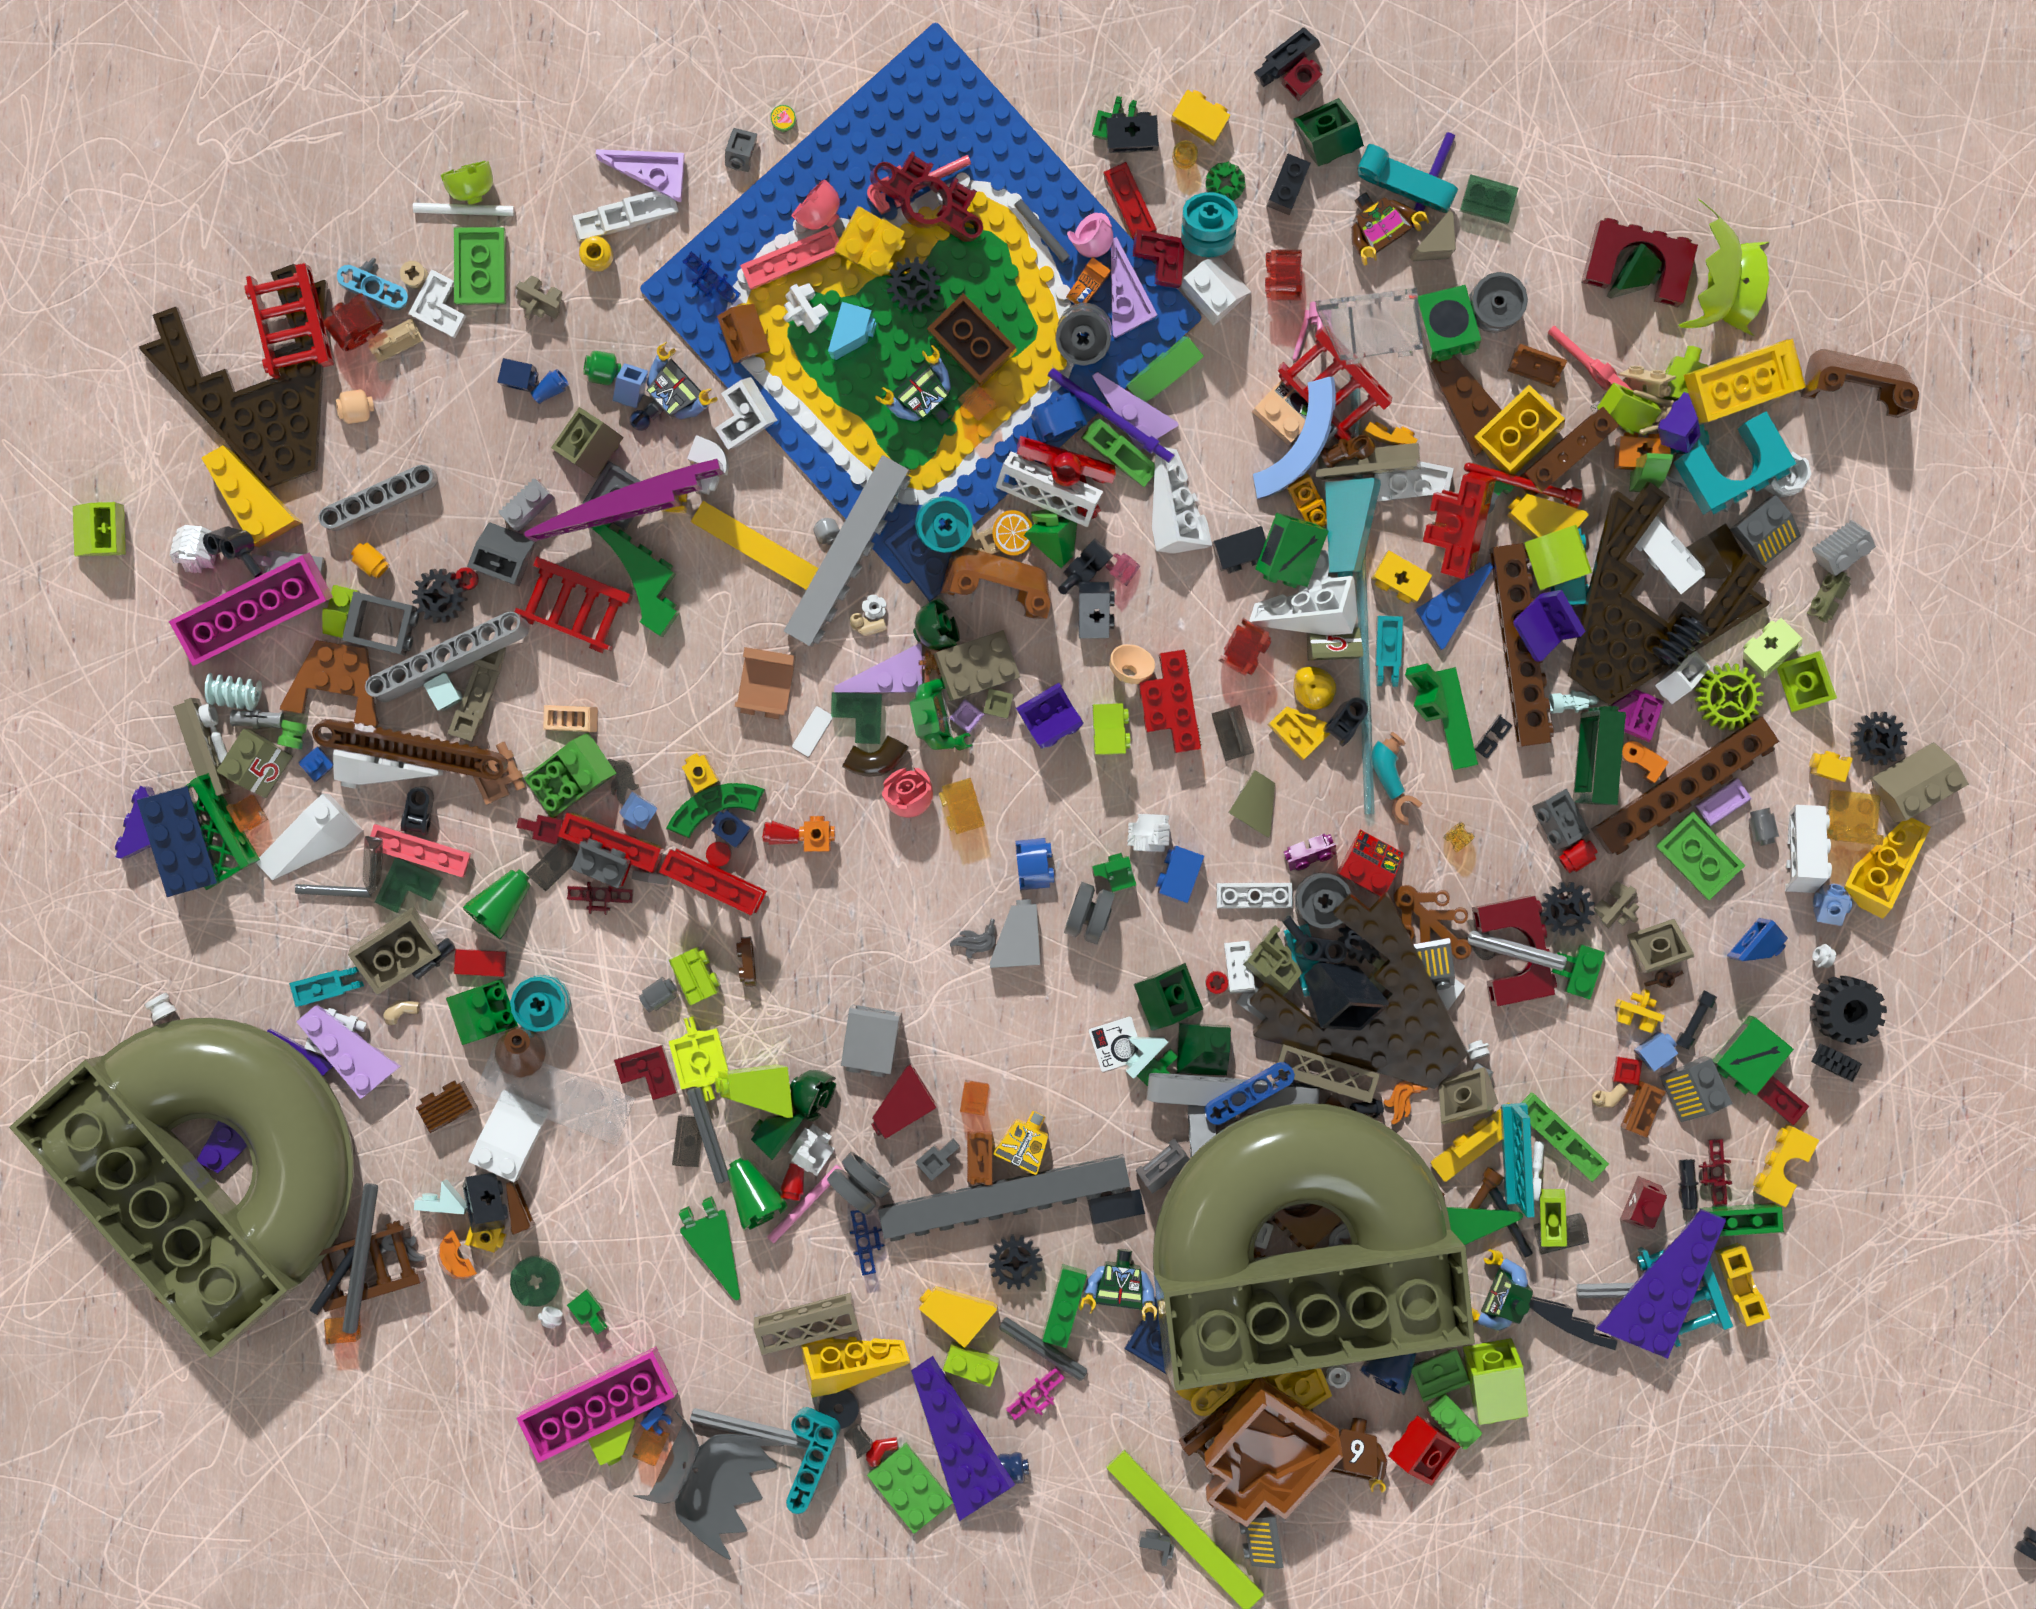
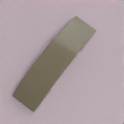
M506 647L474 661L475 666L460 707L456 710L448 731L449 735L473 742L493 695L503 664Z

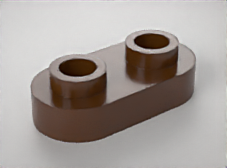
M741 937V942L736 943L738 958L742 957L743 967L739 968L740 983L745 982L746 987L756 986L752 937Z

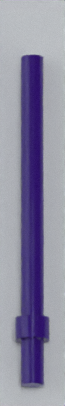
M1052 368L1047 375L1143 444V448L1152 454L1154 452L1168 463L1172 461L1175 455L1159 444L1160 441L1155 437L1147 436L1056 369Z

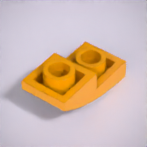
M1369 422L1362 434L1368 435L1371 439L1393 446L1412 444L1418 441V439L1413 437L1415 433L1404 426L1401 429L1396 427L1389 434L1387 432L1388 428L1383 424Z
M1307 473L1288 485L1287 490L1302 519L1322 527L1327 524L1326 505L1319 496L1311 476Z

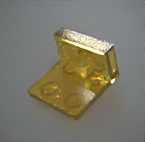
M1830 790L1827 815L1830 817V826L1827 830V839L1883 845L1884 835H1877L1880 796Z

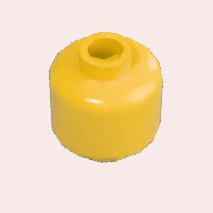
M591 236L581 243L579 257L589 270L603 271L613 261V250L604 238Z

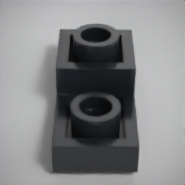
M1140 1189L1087 1200L1092 1225L1145 1214Z

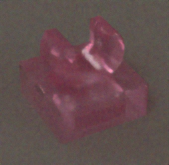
M1115 553L1113 556L1118 560L1114 567L1107 564L1106 568L1118 582L1127 587L1140 568V565L1125 553L1122 555Z

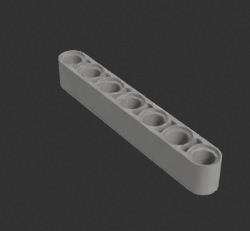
M515 612L501 614L372 675L366 681L365 690L370 696L381 702L394 700L423 686V684L442 673L449 674L523 639L529 633V623ZM517 621L516 628L511 630L512 624ZM495 632L494 638L489 641L490 634ZM473 642L472 648L467 651L468 644ZM450 653V658L444 662L445 656ZM428 663V668L422 672L423 666ZM406 674L404 681L400 683L402 675ZM383 684V690L378 693L379 687Z
M1150 1073L1147 1100L1157 1103L1206 1106L1211 1100L1248 1079ZM1257 1081L1254 1085L1256 1093H1264L1267 1089L1265 1081ZM1270 1081L1272 1083V1086L1274 1087L1276 1085L1275 1082ZM1291 1083L1249 1109L1266 1110L1292 1104H1319L1320 1087L1306 1083ZM1237 1093L1232 1097V1104L1235 1106H1240L1245 1102V1095L1242 1093ZM1224 1100L1225 1107L1230 1108L1227 1100Z

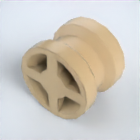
M408 261L401 266L400 277L410 288L420 289L428 277V272L419 262Z

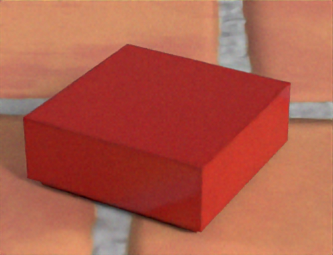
M1616 1056L1612 1081L1639 1086L1643 1061Z

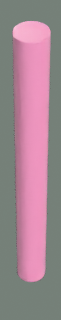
M836 1164L767 1236L772 1243H775L830 1186L827 1178L836 1168L843 1170L839 1165Z

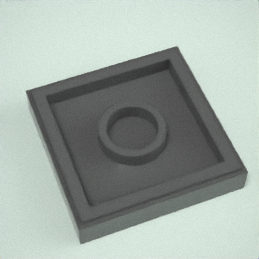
M608 461L584 499L583 504L620 488L640 482V480ZM634 517L613 523L627 530Z

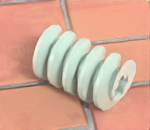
M212 673L207 675L205 698L208 704L213 705L217 703L218 706L226 704L230 708L236 706L238 709L246 707L247 710L253 711L259 703L262 693V683L260 680L253 687L252 679H248L246 685H243V680L240 677L233 684L232 676H228L226 682H223L221 674H218L216 681L213 680Z

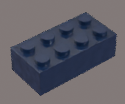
M191 785L137 800L166 897L218 883L220 880Z

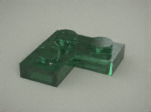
M832 692L831 718H856L855 743L881 744L882 694Z
M395 857L374 903L399 913L409 891L432 901L443 878L406 860Z

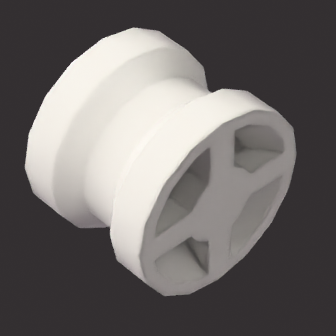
M168 993L159 995L144 1004L146 1009L150 1010L153 1014V1022L159 1021L177 1011L175 1006L170 1004Z

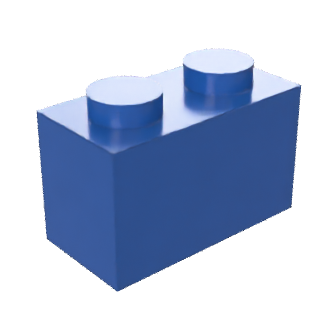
M1176 845L1173 850L1168 849L1164 863L1168 864L1165 873L1160 872L1156 887H1159L1158 893L1188 903L1204 855Z

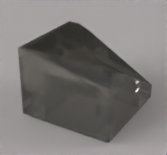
M856 1423L844 1434L846 1440L855 1449L857 1459L872 1448V1439L859 1424Z

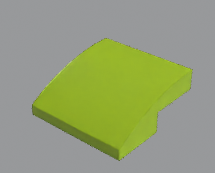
M1577 525L1524 542L1540 590L1592 573Z

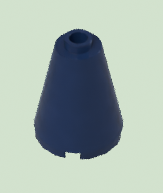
M1417 1353L1368 1360L1362 1365L1360 1372L1368 1378L1370 1375H1373L1376 1383L1386 1389L1405 1395Z

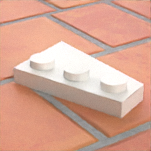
M1421 462V469L1374 474V478L1381 480L1377 502L1429 496L1435 492L1442 493L1443 489L1449 491L1454 468Z

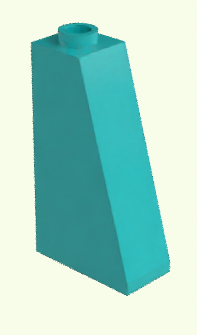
M1365 478L1325 482L1327 530H1329V573L1338 574V577L1353 576V573L1361 572L1381 480Z

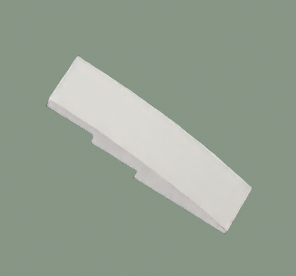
M658 191L624 198L621 202L600 206L594 211L573 215L571 220L578 242H582L591 236L602 237L678 213V207L674 199Z

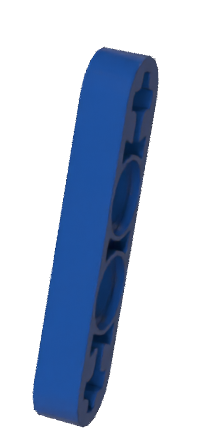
M1285 1062L1272 1065L1208 1102L1204 1111L1206 1118L1210 1123L1217 1125L1228 1121L1289 1086L1295 1076L1293 1069ZM1280 1069H1283V1071H1289L1286 1073L1287 1078L1285 1080H1282V1078L1280 1077L1273 1080L1276 1084L1274 1087L1272 1086L1270 1080L1267 1078L1268 1075H1270L1272 1079L1276 1078L1279 1075L1278 1071ZM1261 1080L1267 1083V1089L1264 1093H1256L1254 1091V1085L1257 1081ZM1237 1093L1245 1095V1102L1240 1106L1232 1104V1097ZM1227 1100L1232 1111L1228 1112V1109L1224 1108L1220 1111V1117L1210 1116L1213 1113V1107L1221 1109L1225 1107L1223 1101Z

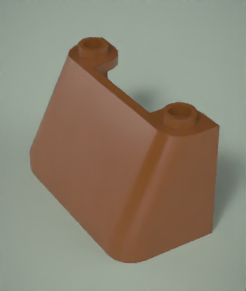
M961 547L952 552L940 593L954 596L955 593L969 595L976 590L979 579H984L1018 589L1015 601L1020 602L1024 606L1025 617L1047 619L1051 600L1048 578L1044 570L969 547Z

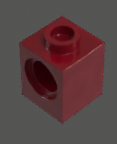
M1304 57L1283 78L1281 84L1299 102L1321 80L1323 74L1320 72V66L1314 60L1309 61ZM1299 73H1306L1309 75L1310 81L1303 83L1298 80L1297 75Z

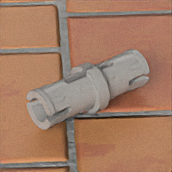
M255 709L254 711L232 710L230 714V724L232 726H252L253 729H260L261 727L282 729L281 724L282 720H284L282 712H262L260 709Z

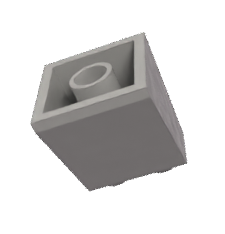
M852 1004L848 1013L841 1066H846V1071L860 1073L861 1069L871 1071L870 1075L885 1077L886 1073L891 1074L901 1013Z

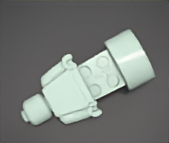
M1571 690L1570 695H1562L1561 693L1550 694L1551 714L1563 713L1565 709H1574L1575 713H1578L1583 709H1588L1589 705H1597L1599 698L1595 695L1588 696L1585 692H1575L1574 690Z

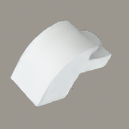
M696 435L687 459L695 464L718 459L723 465L724 475L727 476L729 463L723 450L716 443ZM715 476L700 480L703 490L699 492L710 495L711 490H716L720 477Z

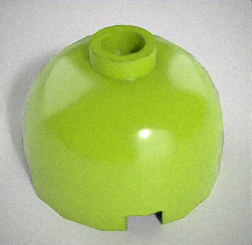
M489 161L464 165L460 169L455 170V172L452 169L440 175L449 195L458 201L467 200L468 205L483 201L482 196L490 191L493 184V175Z

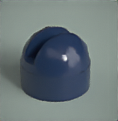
M636 410L631 414L630 424L634 429L643 431L649 427L651 420L645 411ZM643 414L645 417L635 425L633 422Z

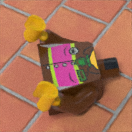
M1365 192L1354 200L1361 213L1353 220L1354 224L1351 227L1352 245L1361 256L1363 265H1368V257H1372L1377 261L1376 254L1408 233L1413 227L1411 224H1414L1417 231H1421L1422 227L1419 223L1421 221L1429 223V220L1424 212H1417L1393 199L1388 200L1384 197L1374 204L1368 193Z

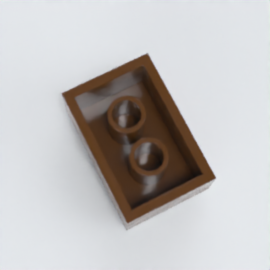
M964 293L927 328L928 334L980 387L1016 353V347Z

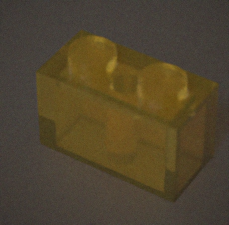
M971 778L942 786L943 791L939 792L942 806H948L950 816H946L950 831L955 830L956 834H960L985 826Z

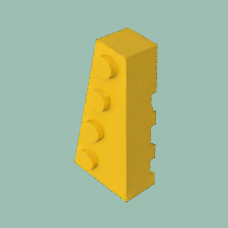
M222 445L201 457L242 530L251 534L255 547H262L302 523L232 449Z

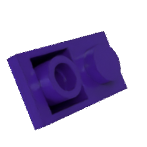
M1684 392L1679 400L1673 403L1671 411L1666 418L1660 421L1658 433L1661 445L1685 453H1689L1701 436L1698 417L1690 396Z

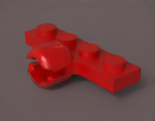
M1020 436L1017 443L1018 455L1028 461L1037 460L1044 462L1046 466L1051 468L1053 480L1061 486L1068 487L1076 484L1082 475L1092 477L1094 481L1099 483L1108 482L1113 484L1116 476L1115 465L1023 436Z

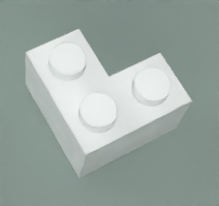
M751 377L740 380L721 393L734 416L717 426L715 430L729 450L740 446L778 421Z

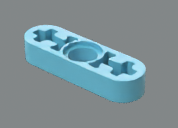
M344 265L337 272V281L340 287L392 310H401L408 302L407 292L403 287L357 267ZM352 272L353 278L359 281L360 276L365 277L361 282V289L356 288L358 283L350 280L348 283H345L342 275ZM368 282H377L380 290L376 294L367 293L365 285ZM384 286L389 287L387 289L389 294L395 295L396 292H399L400 298L403 300L397 301L395 304L392 303V298L388 295L381 299L380 297L384 293Z

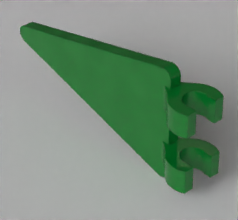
M712 1196L704 1199L702 1202L707 1216L696 1221L690 1206L681 1209L679 1216L684 1226L680 1228V1233L734 1300H739L740 1290L726 1211L724 1209L718 1211Z
M1447 1207L1451 1231L1464 1245L1523 1218V1214L1520 1211Z

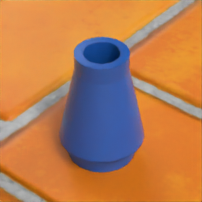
M555 369L553 372L549 371L530 393L534 400L541 404L543 401L566 391L565 388L569 383L565 376L558 369Z

